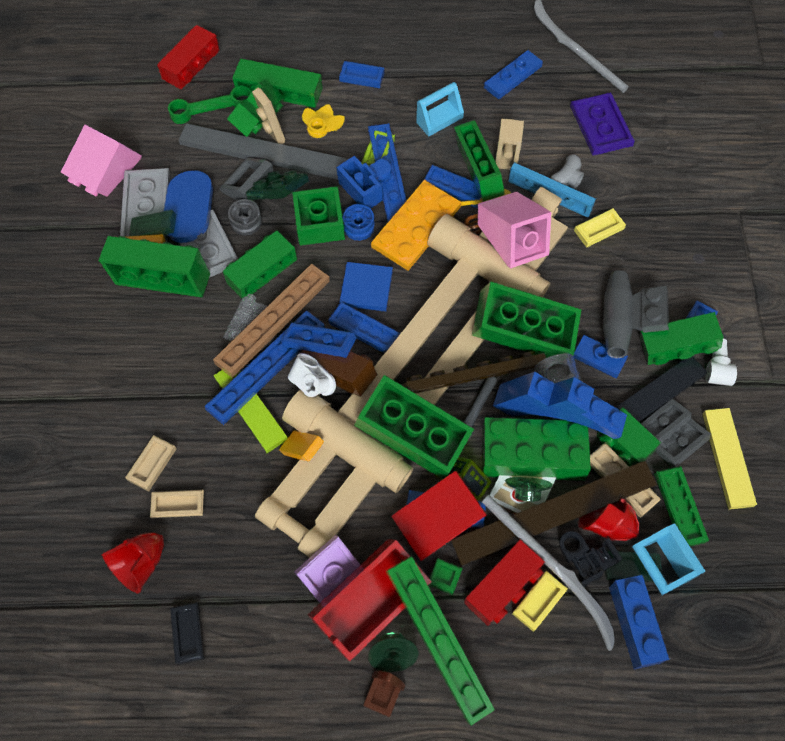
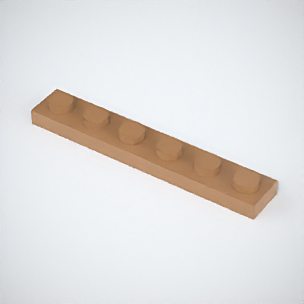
M311 264L213 359L214 364L233 378L330 282L329 276Z

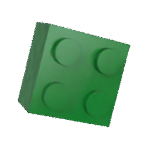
M338 186L292 192L300 246L345 240Z

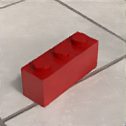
M196 25L157 64L162 80L182 90L205 67L209 60L218 53L219 46L216 35Z
M520 539L466 597L464 604L487 626L493 621L498 624L508 613L505 607L511 601L516 604L526 593L523 589L529 581L534 584L544 573L541 568L545 561Z

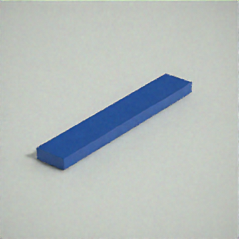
M389 123L368 126L375 162L381 159L387 142H389V152L382 159L390 163L392 177L381 184L387 223L406 202ZM374 132H384L387 133V136L377 134L375 139Z
M307 310L294 322L324 328V324ZM288 328L205 405V410L221 424L224 425L301 351L300 349L283 346L281 340Z

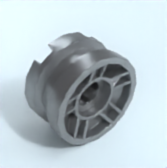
M240 199L229 207L228 217L231 227L236 233L245 236L251 235L260 229L262 218L259 207L254 201Z

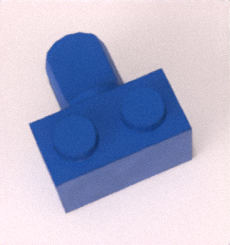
M353 156L336 167L339 184L357 204L366 205L371 209L383 201L381 184L392 177L391 165L387 160L379 159L368 166L366 163L362 164Z

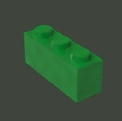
M275 231L273 234L266 236L257 246L247 250L237 261L227 265L226 269L222 271L226 283L244 301L297 260L295 247L278 231Z
M715 312L669 322V330L647 333L640 331V342L648 365H662L669 360L677 358L682 360L688 359L695 354L703 352L705 354L714 353L722 348L724 339Z

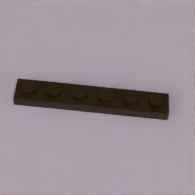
M531 351L521 354L519 359L513 360V356H507L498 359L499 363L491 364L489 360L477 363L476 368L468 369V365L456 367L452 373L445 374V370L430 373L428 378L422 379L421 375L407 378V382L402 386L417 394L537 368L547 363L545 353L535 355V352Z

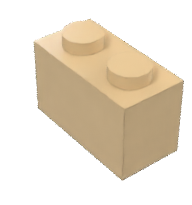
M501 119L495 161L499 169L510 170L514 162L518 164L524 121Z

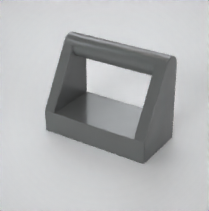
M247 157L219 189L236 201L240 199L254 201L275 178L272 163L264 159ZM249 168L255 170L241 187L234 186Z

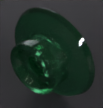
M511 477L505 479L506 485L515 488L514 497L521 501H540L541 491L549 490L553 486L547 480L533 477Z
M387 633L372 646L368 654V660L377 670L397 672L411 667L417 661L419 652L416 645L403 635Z

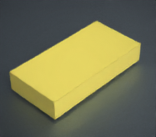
M610 209L575 226L574 232L587 248L624 230L626 224L614 209Z
M546 571L512 614L534 632L568 588Z

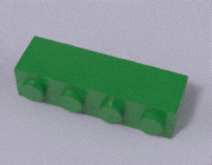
M240 59L232 77L235 87L243 85L249 87L251 91L255 89L259 82L267 80L285 97L283 102L316 108L323 89L321 74L255 62L253 60Z
M473 120L454 127L458 148L482 201L505 195L501 172L476 121Z

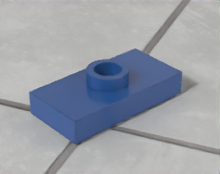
M583 335L572 358L616 379L628 357L627 355L623 358L610 357L607 354L606 345Z

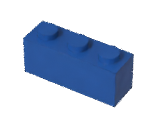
M643 575L616 580L609 589L633 668L639 669L661 664L669 660Z

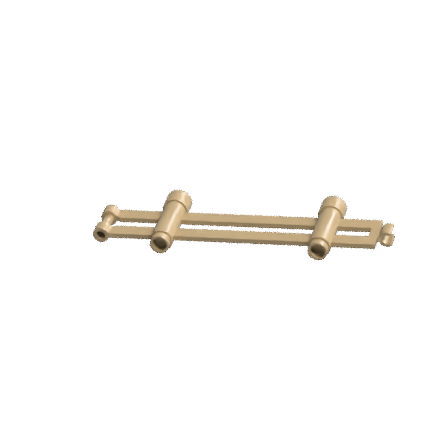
M540 187L533 196L532 201L551 211L550 253L565 234L568 227L554 219L558 213L557 207L562 199L545 188ZM445 214L441 217L433 228L427 244L448 259L458 261L457 264L374 366L378 375L361 397L352 394L337 412L331 408L329 402L318 395L308 397L300 389L293 396L285 408L282 419L301 433L318 435L324 442L309 462L299 460L275 492L260 505L255 518L271 530L279 528L299 543L298 550L310 558L340 532L376 483L382 487L386 486L395 493L399 492L414 468L403 461V457L397 451L354 426L359 414L382 377L385 375L395 381L477 275L494 283L544 297L550 282L540 277L541 274L537 272V269L547 256L509 268L483 231L478 236L471 231L470 227L452 216ZM476 312L425 378L430 377V373L445 370V374L452 373L454 368L466 365L485 340L471 336ZM448 387L417 393V395L435 405ZM338 455L355 467V469L316 518V525L308 530L289 516L288 511L290 508L298 505L330 462Z

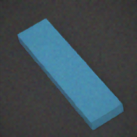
M515 162L510 169L508 182L534 194L540 187H543L562 199L559 205L585 217L590 216L595 198Z

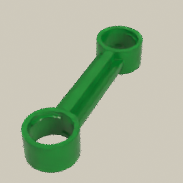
M241 85L233 88L230 95L188 103L186 100L176 99L169 103L168 112L174 123L184 124L195 114L232 106L235 108L239 102L244 101L237 100V98L240 96L249 97L252 91L249 87ZM179 109H185L181 114H174Z

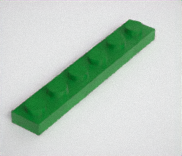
M408 557L386 570L467 723L473 725L493 712L495 709L414 559Z

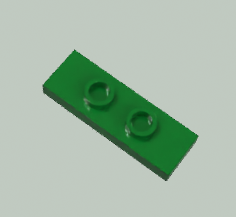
M682 467L657 471L654 475L672 524H676L689 546L707 543L709 539Z

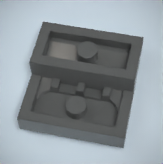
M671 399L641 424L661 442L655 452L674 468L710 440L711 433L691 419L692 413L674 399Z

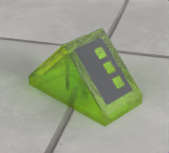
M458 457L450 473L447 475L449 476L454 471H457L478 501L481 500L492 483L471 459Z

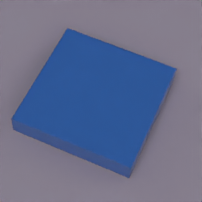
M347 262L340 303L343 302L352 308L387 312L393 267Z

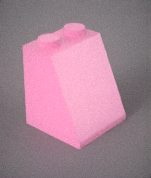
M84 125L61 173L69 177L68 182L78 187L81 184L85 185V191L94 196H98L100 193L108 197L124 179V171L132 170L142 156L108 136Z
M518 192L478 204V226L509 268L549 255L551 211Z

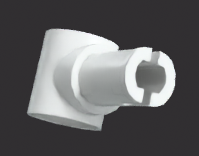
M723 339L722 348L712 353V359L706 366V371L708 372L705 376L706 383L733 386L736 381L737 367L736 364H731V360L728 358L726 339Z

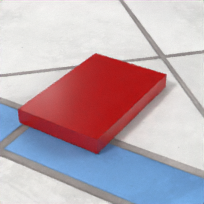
M454 471L391 517L422 561L481 520L487 513L459 473Z

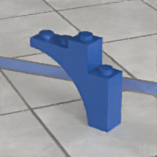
M535 371L500 384L493 404L495 408L511 417L534 415L558 418L592 428L613 439L621 438L627 414L593 395L594 388L579 379L572 377L558 383H553Z

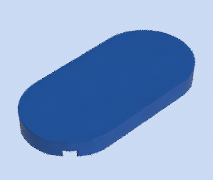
M186 171L175 176L170 181L167 188L162 228L171 240L178 243H187L196 240L198 235L204 234L207 231L213 196V185L207 174L200 171Z

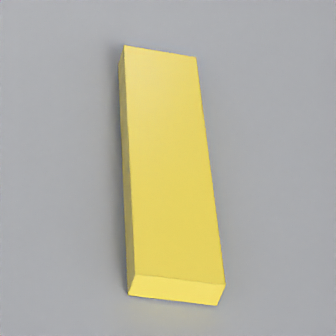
M730 408L705 410L703 418L707 431L711 433L710 444L728 510L756 506L757 502Z

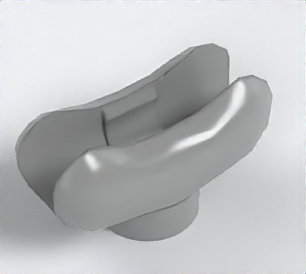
M575 154L569 155L563 168L552 175L550 179L576 189L584 176V173L580 171L581 159Z

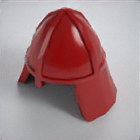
M620 498V501L617 503L607 504L601 509L578 518L579 528L595 532L610 540L627 541L639 535V522L636 513L623 498Z
M153 532L136 535L130 539H125L122 544L103 553L102 557L110 571L126 588L134 593H140L160 562L164 547V537Z

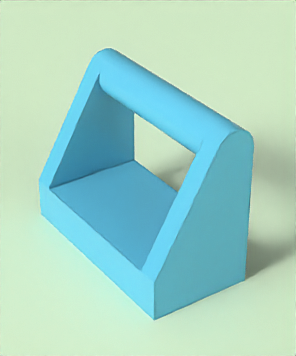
M455 82L417 101L416 123L428 137L462 119L464 116L458 87ZM448 95L447 101L427 111L426 106Z
M675 523L632 546L661 595L670 592L705 572ZM652 543H658L680 579L669 585L667 584L645 548Z

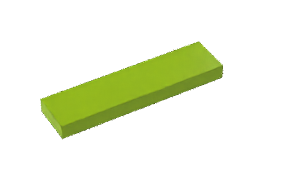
M223 370L213 376L223 389L241 371L233 378ZM257 394L238 411L266 453H269L287 440L286 434Z

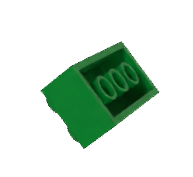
M108 236L99 257V262L114 284L203 298L210 277V272L199 249L190 245L184 247L168 242L156 243L146 239L134 240L124 236Z
M490 281L480 292L471 336L525 352L534 351L535 355L545 353L546 358L563 362L574 355L581 309Z
M385 375L354 424L360 430L441 479H444L450 473L474 430Z
M485 417L482 429V477H499V475L555 477V480H586L591 470L588 427L564 420Z

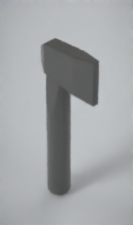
M495 377L486 379L463 422L471 428L497 381Z

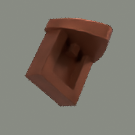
M375 671L372 676L374 678L363 706L390 718L400 690L404 691L406 685L391 673Z

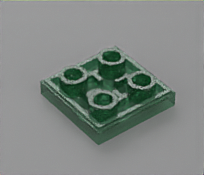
M296 170L288 171L284 174L274 171L268 173L266 179L254 182L253 187L247 190L246 195L248 200L283 199L306 184L309 179L307 174L297 173Z

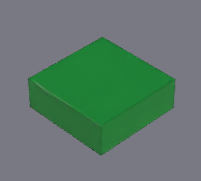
M437 559L430 577L432 582L429 586L453 595L463 568Z

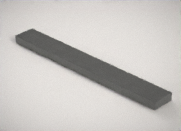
M185 124L179 138V143L183 146L242 159L247 157L264 159L274 166L338 179L336 167L348 160V158L191 124Z

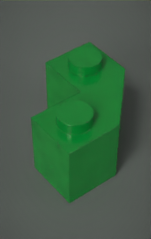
M267 80L259 82L255 89L261 88L271 101L275 114H277L283 107L281 103L285 97ZM253 93L246 100L239 102L227 118L246 137L253 133L257 135L263 128L261 124L263 121L256 112L258 105Z

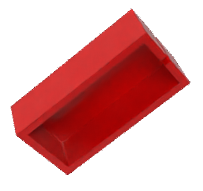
M388 539L308 614L318 628L328 636L327 638L337 650L349 661L405 608L386 572L389 568L410 557L397 540ZM417 565L425 582L427 583V585H429L432 581Z

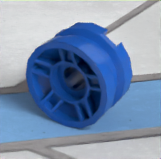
M363 204L349 206L343 213L345 234L353 240L361 241L369 238L375 228L373 211Z

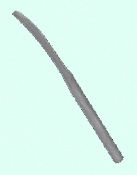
M536 0L534 4L536 16L556 36L558 42L570 48L624 93L628 89V85L560 30L545 12L541 0Z
M488 494L482 500V503L519 539L542 558L545 564L579 598L595 620L606 648L609 651L612 650L615 640L609 618L601 606L579 582L574 571H570L558 563L545 548Z

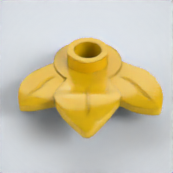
M329 104L316 112L305 108L302 114V120L307 125L308 134L314 138L324 137L328 132L340 129L345 121L344 116H334Z

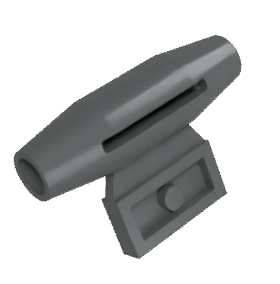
M619 270L609 275L604 295L603 333L607 354L612 358H623L628 353L633 329L643 331V333L669 330L667 286L644 288L642 291L632 295L628 274Z

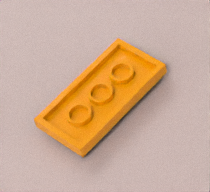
M424 180L371 242V248L409 271L429 247L427 244L428 239L437 222L445 214L453 217L460 209L461 202Z

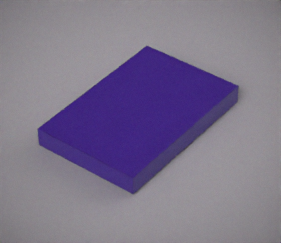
M612 93L571 101V110L592 156L634 145L635 141Z

